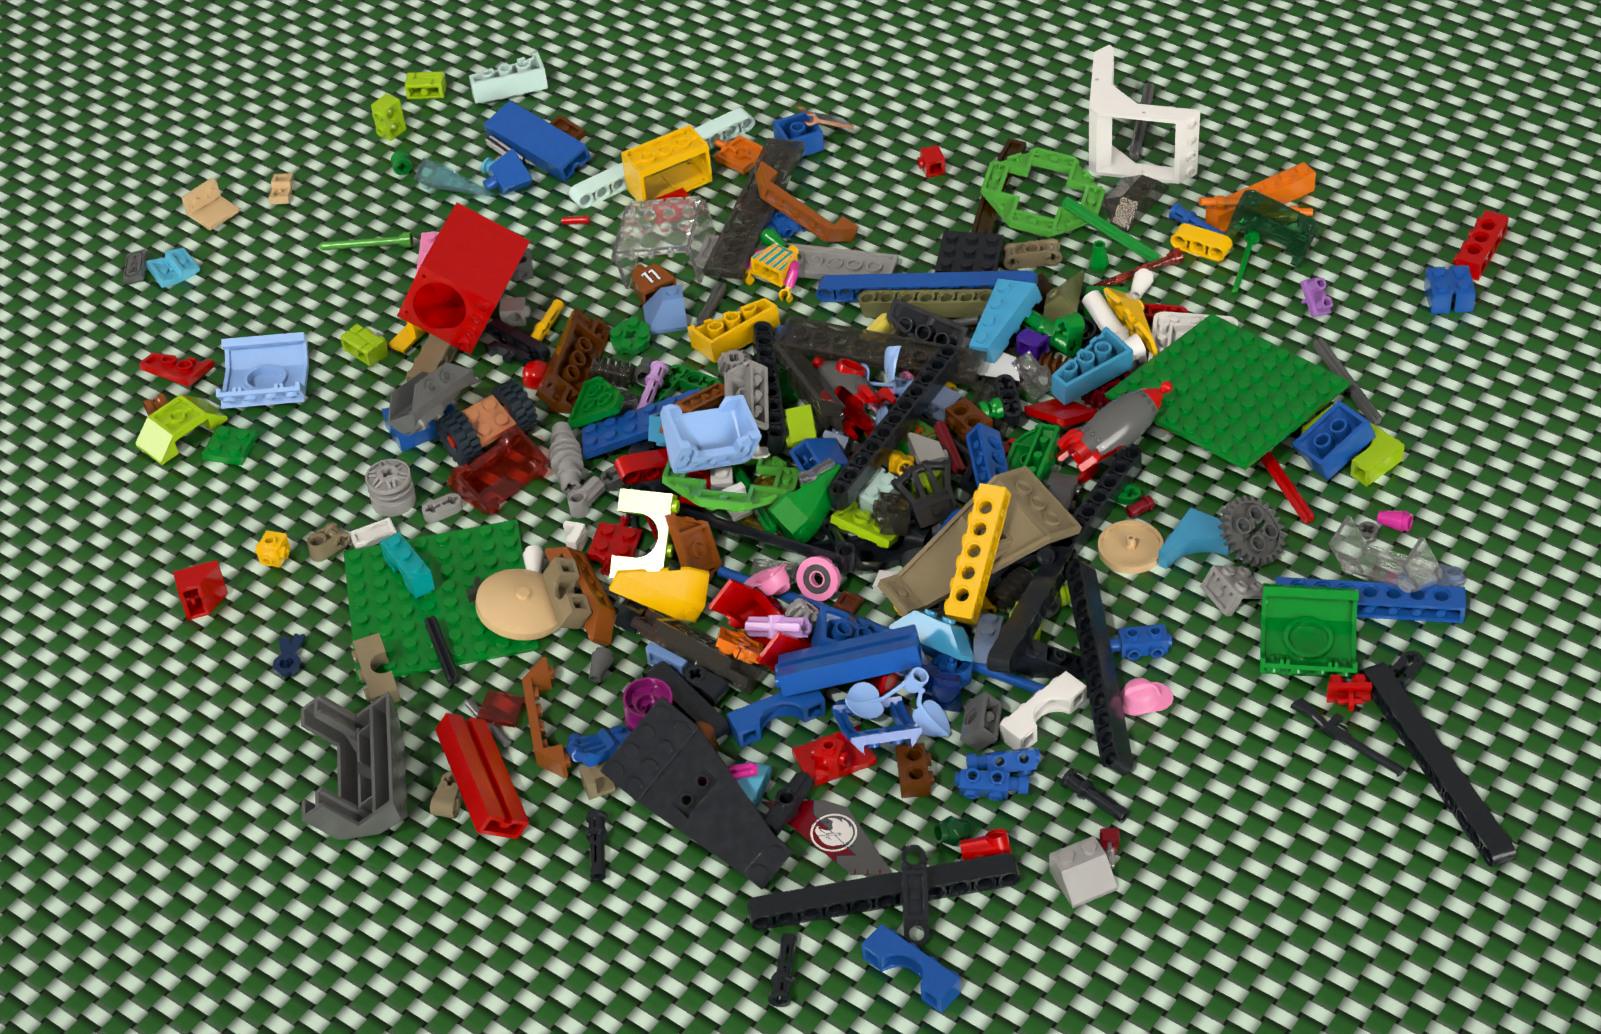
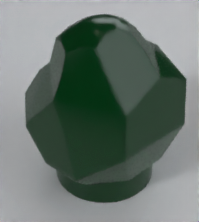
M953 816L945 818L934 826L936 841L955 847L960 845V840L967 839L971 832V826L967 821L959 820Z

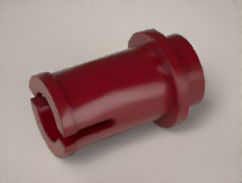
M1143 495L1140 500L1126 506L1125 511L1130 519H1134L1146 511L1151 512L1152 508L1155 507V503L1150 495Z

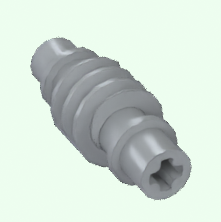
M557 422L552 427L549 456L551 468L556 474L557 482L561 485L562 492L568 495L572 490L581 488V471L583 470L584 463L580 443L571 431L570 424L567 422Z

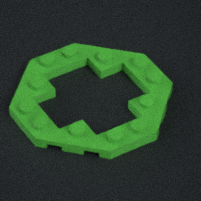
M1038 147L1030 149L1029 153L1023 155L1020 152L1008 156L1007 160L1001 162L998 160L990 162L980 193L1010 228L1045 237H1052L1088 225V223L1060 206L1058 207L1055 219L1018 210L1020 196L1002 192L1008 173L1028 177L1033 165L1069 174L1066 187L1083 191L1084 195L1081 205L1099 215L1105 195L1103 187L1097 186L1094 182L1095 178L1086 169L1081 168L1076 157Z
M769 456L762 459L751 458L743 464L748 466L757 464L756 474H762L765 477H776L773 487L751 484L748 494L708 490L706 489V479L687 478L689 472L674 473L668 459L662 475V483L699 507H705L708 510L726 509L730 512H740L775 503L783 494L789 491L792 493L796 491L800 479V470L795 467H787V462L777 456Z

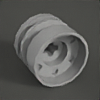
M398 459L381 460L367 470L365 481L372 508L376 513L387 517L400 516L408 512L415 505L416 492L410 468L405 462Z

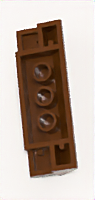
M577 308L570 314L535 396L548 405V412L571 414L584 381L592 379L612 329L598 317L591 320Z

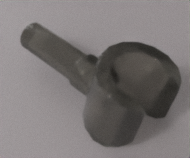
M478 576L474 579L473 588L466 589L469 602L476 601L480 577Z

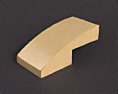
M293 173L273 175L271 180L272 190L268 197L270 204L289 203L293 187Z

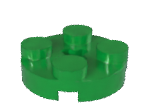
M630 317L610 330L612 347L621 355H624L623 352L630 353V355L643 352L649 346V340L652 338L648 324L637 317Z

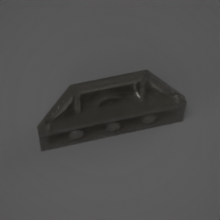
M1145 175L1125 177L1104 199L1110 223L1125 232H1129L1169 189V185Z

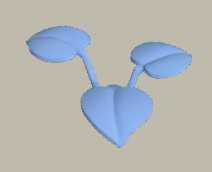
M889 346L884 354V371L887 373L889 383L870 382L868 366L865 363H861V365L866 369L864 377L872 386L893 387V393L898 396V400L914 379L907 380L906 378L895 377L896 363L901 346ZM884 402L885 406H880V409H877L876 426L888 413L887 406L891 404L890 402Z
M922 648V667L895 672L898 675L905 676V679L900 685L884 696L879 697L878 690L870 683L860 682L853 685L845 697L846 705L854 714L864 719H875L884 711L881 702L900 689L905 688L909 693L918 692L916 702L918 709L913 711L912 720L917 724V727H922L921 734L930 737H947L951 733L950 725L943 709L932 700H926L923 704L921 703L922 695L925 692L923 686L929 679V664Z

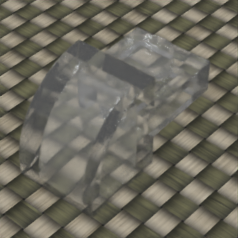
M1027 351L1011 363L1024 379L1021 386L1033 401L1050 390L1052 374L1047 364L1041 366L1030 351Z

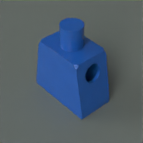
M513 148L490 165L488 170L490 177L483 180V185L487 191L497 187L500 193L504 195L530 186L532 177Z

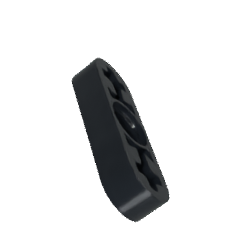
M1008 374L999 375L995 379V390L997 397L1002 402L1004 410L1003 420L1008 424H1017L1022 420V407L1014 378ZM1003 384H1006V386H1008V389H1004ZM1006 397L1014 398L1012 401H1005L1003 399Z

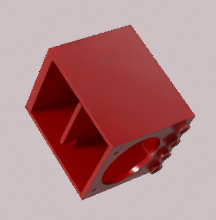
M456 202L424 258L397 316L471 355L530 241Z

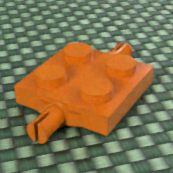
M739 135L729 142H724L719 138L715 140L714 145L721 148L720 151L714 154L715 161L743 175L753 167H759L761 161L769 165L768 162L763 160L769 155L768 148Z
M721 626L715 645L719 647L718 650L727 655L733 653L735 658L738 656L737 659H741L748 664H753V662L759 664L756 659L763 651L764 644L749 638L745 630L742 632L743 629L735 632Z

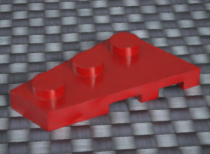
M151 353L139 362L140 370L187 387L191 386L215 367L214 360L206 359L205 362H199L193 357L182 360L177 359L176 355Z

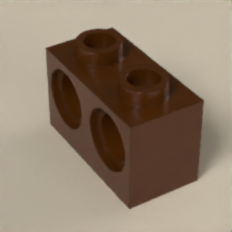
M966 397L945 408V423L947 427L956 432L963 441H966V435L978 423L993 428V420Z
M916 743L912 748L907 744L897 745L896 759L901 799L930 796V786L934 785L933 771H928V767L932 766L931 753L925 751V743Z

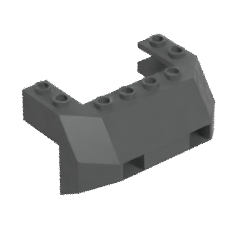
M386 692L357 714L321 694L302 707L301 727L337 746L338 795L321 787L315 791V804L307 799L302 801V821L338 840L380 834L406 819L408 814L405 743L397 709L390 692Z

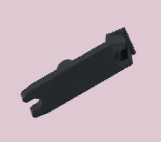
M496 340L489 344L485 343L486 353L490 357L496 354L503 356V361L507 364L512 360L523 364L532 361L529 359L531 357L529 353L502 344Z

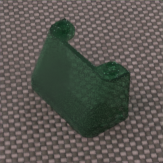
M1246 190L1239 199L1226 233L1235 237L1240 231H1245L1244 234L1248 235L1252 229L1287 246L1285 254L1288 255L1290 253L1292 257L1290 264L1300 268L1313 244L1319 225L1312 217L1267 197L1256 190Z

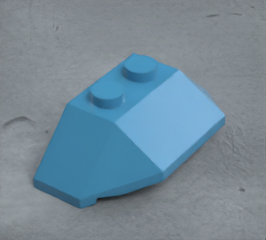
M925 608L924 612L914 610L889 626L891 630L915 624L920 643L958 660L973 662L972 642L965 629L955 624V619L946 616L940 618L938 617V612Z

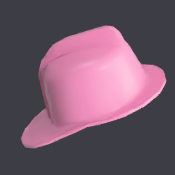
M787 563L762 570L747 579L744 584L757 587L767 596L781 595L790 589V578L785 569Z
M1145 678L1130 680L1120 692L1124 713L1133 716L1167 709L1174 699L1169 687L1162 683L1150 682Z

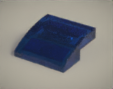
M922 665L921 668L926 670L929 679L923 686L925 692L922 695L921 702L924 703L926 700H932L943 710L961 713V676L938 673V666Z

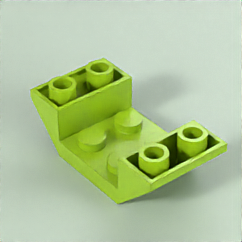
M180 394L146 418L135 444L139 449L163 465L179 454L175 441L201 423L212 431L217 425L227 421L228 417L202 398Z

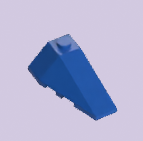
M821 605L811 638V647L876 632L868 628L869 625L862 621L859 624L850 619V614L842 610Z

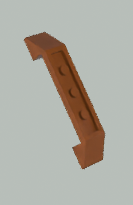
M763 161L760 162L755 175L760 198L825 242H852L859 228L857 225L844 216L834 225L775 185L774 181L778 172Z
M717 382L675 402L674 405H679L682 413L708 410L715 406L719 408L725 398V385ZM661 426L659 433L664 434Z
M570 547L546 548L544 553L548 558L549 564L554 557L575 559L580 575L576 582L579 584L582 594L587 596L591 611L593 612L583 626L590 641L595 644L600 643L609 646L612 639L616 611L584 552Z
M543 657L522 678L535 758L538 766L562 778H568L567 768L571 767L569 753L564 754L562 744L548 747L547 739H542V735H546L544 721L539 722V718L543 717L541 703L536 704V700H540V691L552 689L551 680L555 679L553 665L548 666L547 658Z

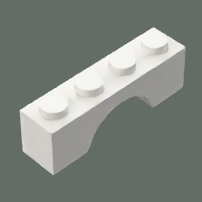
M1067 671L1059 677L1053 678L1049 685L1042 690H1038L1034 697L1026 703H1022L1010 716L1003 718L1000 723V740L1012 749L1031 747L1037 742L1036 721L1041 716L1051 712L1073 713L1086 702L1087 686Z

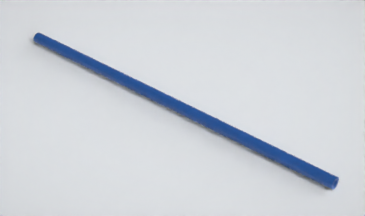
M720 566L717 573L721 578L733 579L743 584L751 577L724 566ZM789 590L781 595H772V597L789 603H793L797 598H802L819 610L821 605L838 609ZM848 613L856 619L857 623L865 622L869 625L868 628L876 633L890 630L889 627ZM920 643L923 653L934 657L944 654ZM972 662V671L1035 694L1038 690L1046 687V685L1014 673L988 671L987 664Z

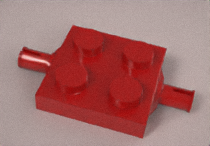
M622 515L618 525L599 522L587 555L588 560L599 561L603 564L600 570L602 575H605V572L606 576L610 574L612 555L635 557L642 538V530L627 527L630 520L628 516L624 518V515Z

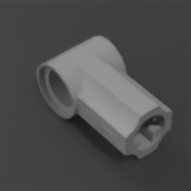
M593 476L580 489H575L568 493L567 500L572 517L583 518L587 516L589 506L606 490V486L600 478Z

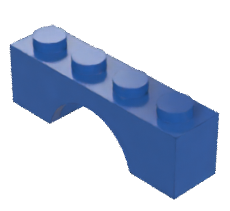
M819 689L783 697L782 692H779L776 695L758 700L755 703L727 713L729 729L739 748L762 740L763 728L775 718L791 716L805 723L826 715L825 699Z
M881 924L861 944L863 959L881 972L900 967L910 969L918 974L922 979L920 984L921 1000L940 1013L960 995L961 981L958 974L951 969L948 970L943 967L933 956L924 954L914 943H908L895 930L888 929Z

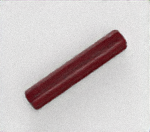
M937 421L933 428L943 450H947L951 469L955 475H962L966 468L948 427L944 421Z

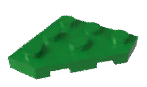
M601 376L584 381L567 423L570 424L571 430L579 427L582 428L595 421L599 422L611 415L615 416L621 411L625 397Z

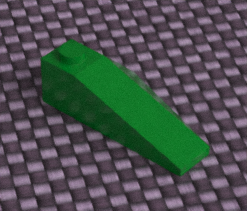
M837 464L817 476L816 480L809 484L807 482L801 484L800 489L793 493L789 491L783 494L768 509L783 537L806 543L816 534L824 518H826L832 508L829 486L843 469L841 465Z

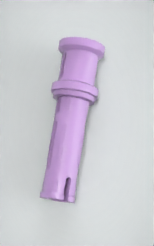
M658 360L651 363V371L645 378L646 387L637 409L653 403L657 390L663 386L664 375L669 371L666 363Z

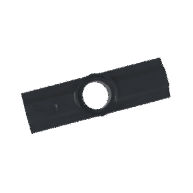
M800 771L795 773L787 786L776 793V801L763 817L776 836L780 834L789 820L798 816V807L815 785L814 779L806 772Z

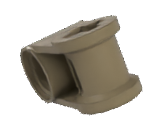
M334 522L328 523L325 527L309 535L307 538L310 558L315 562L326 560L339 550L344 549L350 542V535L345 531H341Z
M450 771L441 777L438 788L431 799L430 813L435 816L456 819L459 815L463 797L454 775Z

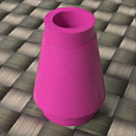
M1380 510L1378 513V524L1402 533L1410 531L1412 527L1413 515L1408 513L1407 510Z

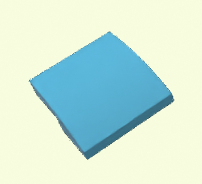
M184 248L165 251V258L146 261V268L162 288L189 279L200 271L199 266Z

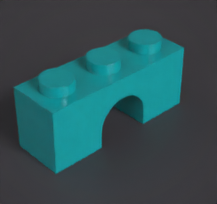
M400 532L380 541L384 560L394 573L400 571L406 588L415 599L435 589L431 570Z

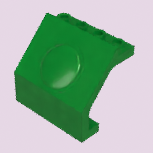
M1263 583L1259 673L1314 677L1341 675L1343 678L1352 679V676L1356 675L1358 669L1356 660L1358 588Z

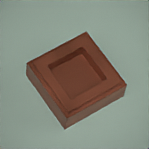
M844 590L833 604V607L856 615L864 604V598Z

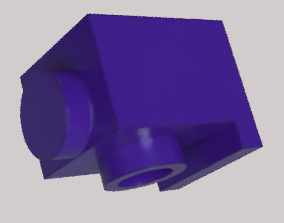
M1026 328L1016 336L1017 353L1035 362L1040 360L1043 352L1046 351L1048 353L1050 351V335L1048 334L1043 336Z

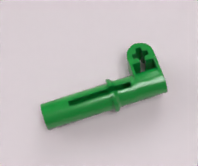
M1031 309V315L1025 318L1020 326L1025 329L1029 328L1043 336L1045 334L1050 335V345L1068 357L1075 356L1082 345L1085 327L1083 317L1077 312H1072L1057 318L1055 321L1053 318H1046L1034 309Z

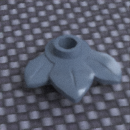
M1429 563L1431 573L1418 575V579L1428 585L1458 586L1465 582L1464 571L1461 568L1439 563Z

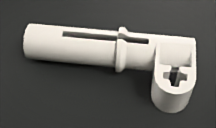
M1098 290L1086 294L1082 299V303L1102 331L1107 326L1133 349L1132 369L1129 370L1130 373H1133L1147 362L1146 349L1142 340L1136 333L1131 336L1129 335V329L1122 325Z

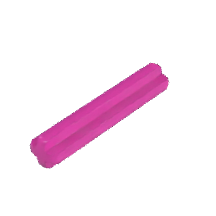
M752 762L727 766L735 779L755 776L758 773V765ZM699 777L698 782L705 785L707 779Z

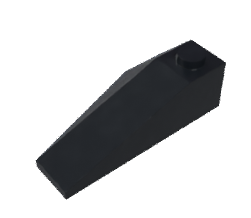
M897 298L893 299L887 314V318L903 333H906L930 357L942 345L953 344L957 347L959 361L968 350L975 332L974 329Z

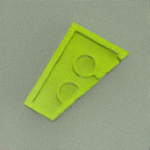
M853 501L847 509L838 510L831 515L830 523L842 530L856 534L859 538L872 541L879 547L888 549L899 540L900 533L882 520L873 519L871 517L872 513L867 509L863 511L859 509L856 501Z

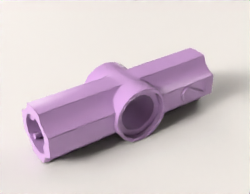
M768 615V617H749L745 622V631H747L748 636L767 637L769 639H772L777 631L797 638H808L809 633L812 631V624L808 618Z

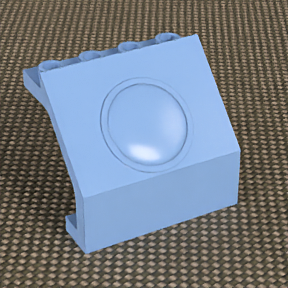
M304 332L221 339L222 348L225 349L226 366L223 389H216V397L221 400V409L304 402L309 371L308 339Z

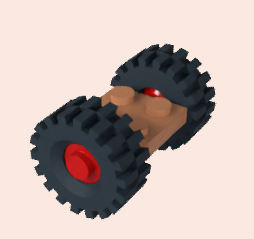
M509 379L493 388L489 397L463 411L454 409L435 421V427L438 429L436 432L440 436L439 439L443 443L444 449L448 451V455L459 466H464L482 456V447L511 431L514 435H520L536 426L538 423L536 418L538 416L535 413V407L532 405L533 402L531 398L529 399L528 393L523 390V386L519 385L516 380Z

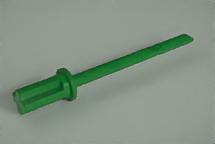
M1257 217L1252 219L1249 230L1244 235L1247 245L1232 293L1238 292L1252 246L1260 241L1259 233L1263 220H1258Z

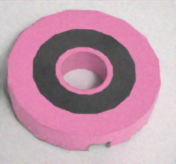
M820 555L812 556L801 563L796 579L803 595L816 601H825L838 591L841 582L840 571L832 563V560ZM816 572L822 575V584H818L815 581L814 576Z

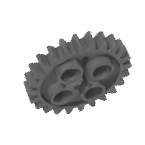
M1246 495L1240 498L1236 497L1225 505L1226 508L1221 510L1223 515L1219 517V520L1223 523L1218 528L1224 530L1220 537L1226 538L1227 541L1223 545L1231 547L1229 553L1235 552L1236 560L1243 558L1244 565L1250 562L1251 567L1258 565L1259 568L1264 565L1267 566L1278 559L1279 554L1283 552L1281 547L1286 545L1281 540L1286 534L1280 531L1284 528V525L1278 524L1281 518L1274 516L1276 510L1270 511L1268 509L1269 503L1262 505V499L1259 498L1255 501L1253 495L1248 498ZM1262 521L1263 524L1259 528L1254 530L1249 535V537L1242 542V538L1246 534L1250 533L1255 528V526Z

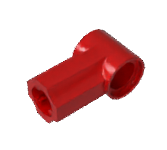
M994 829L987 832L985 836L960 840L963 860L1003 853L1012 854L1008 833L1005 829Z

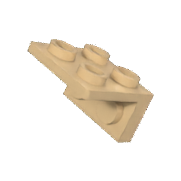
M210 178L181 197L186 215L208 230L217 227L239 212L237 206L220 195L217 181L213 178Z

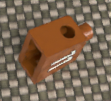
M639 264L635 266L631 275L633 289L642 306L661 287L676 285V278L658 264H652L647 267Z

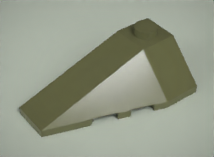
M1083 270L1047 293L1043 316L1046 318L1051 317L1056 321L1057 318L1077 312L1085 275Z

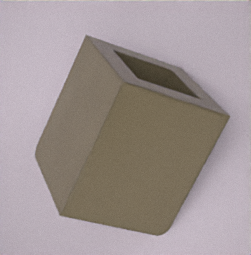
M607 760L593 767L583 766L579 768L581 781L589 800L616 791L614 782L599 771Z

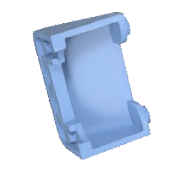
M744 395L726 396L719 408L682 413L679 405L668 404L663 406L660 412L669 463L676 474L745 463L753 457L762 438Z

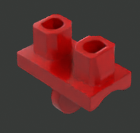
M1365 674L1352 676V682H1344L1341 675H1331L1327 686L1326 701L1327 703L1338 702V705H1347L1348 712L1354 711V705L1370 702L1372 682L1367 681Z

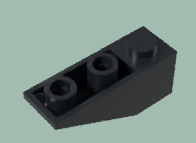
M1032 639L1015 669L1016 672L1033 678L1053 679L1067 671L1076 679L1085 680L1081 656Z

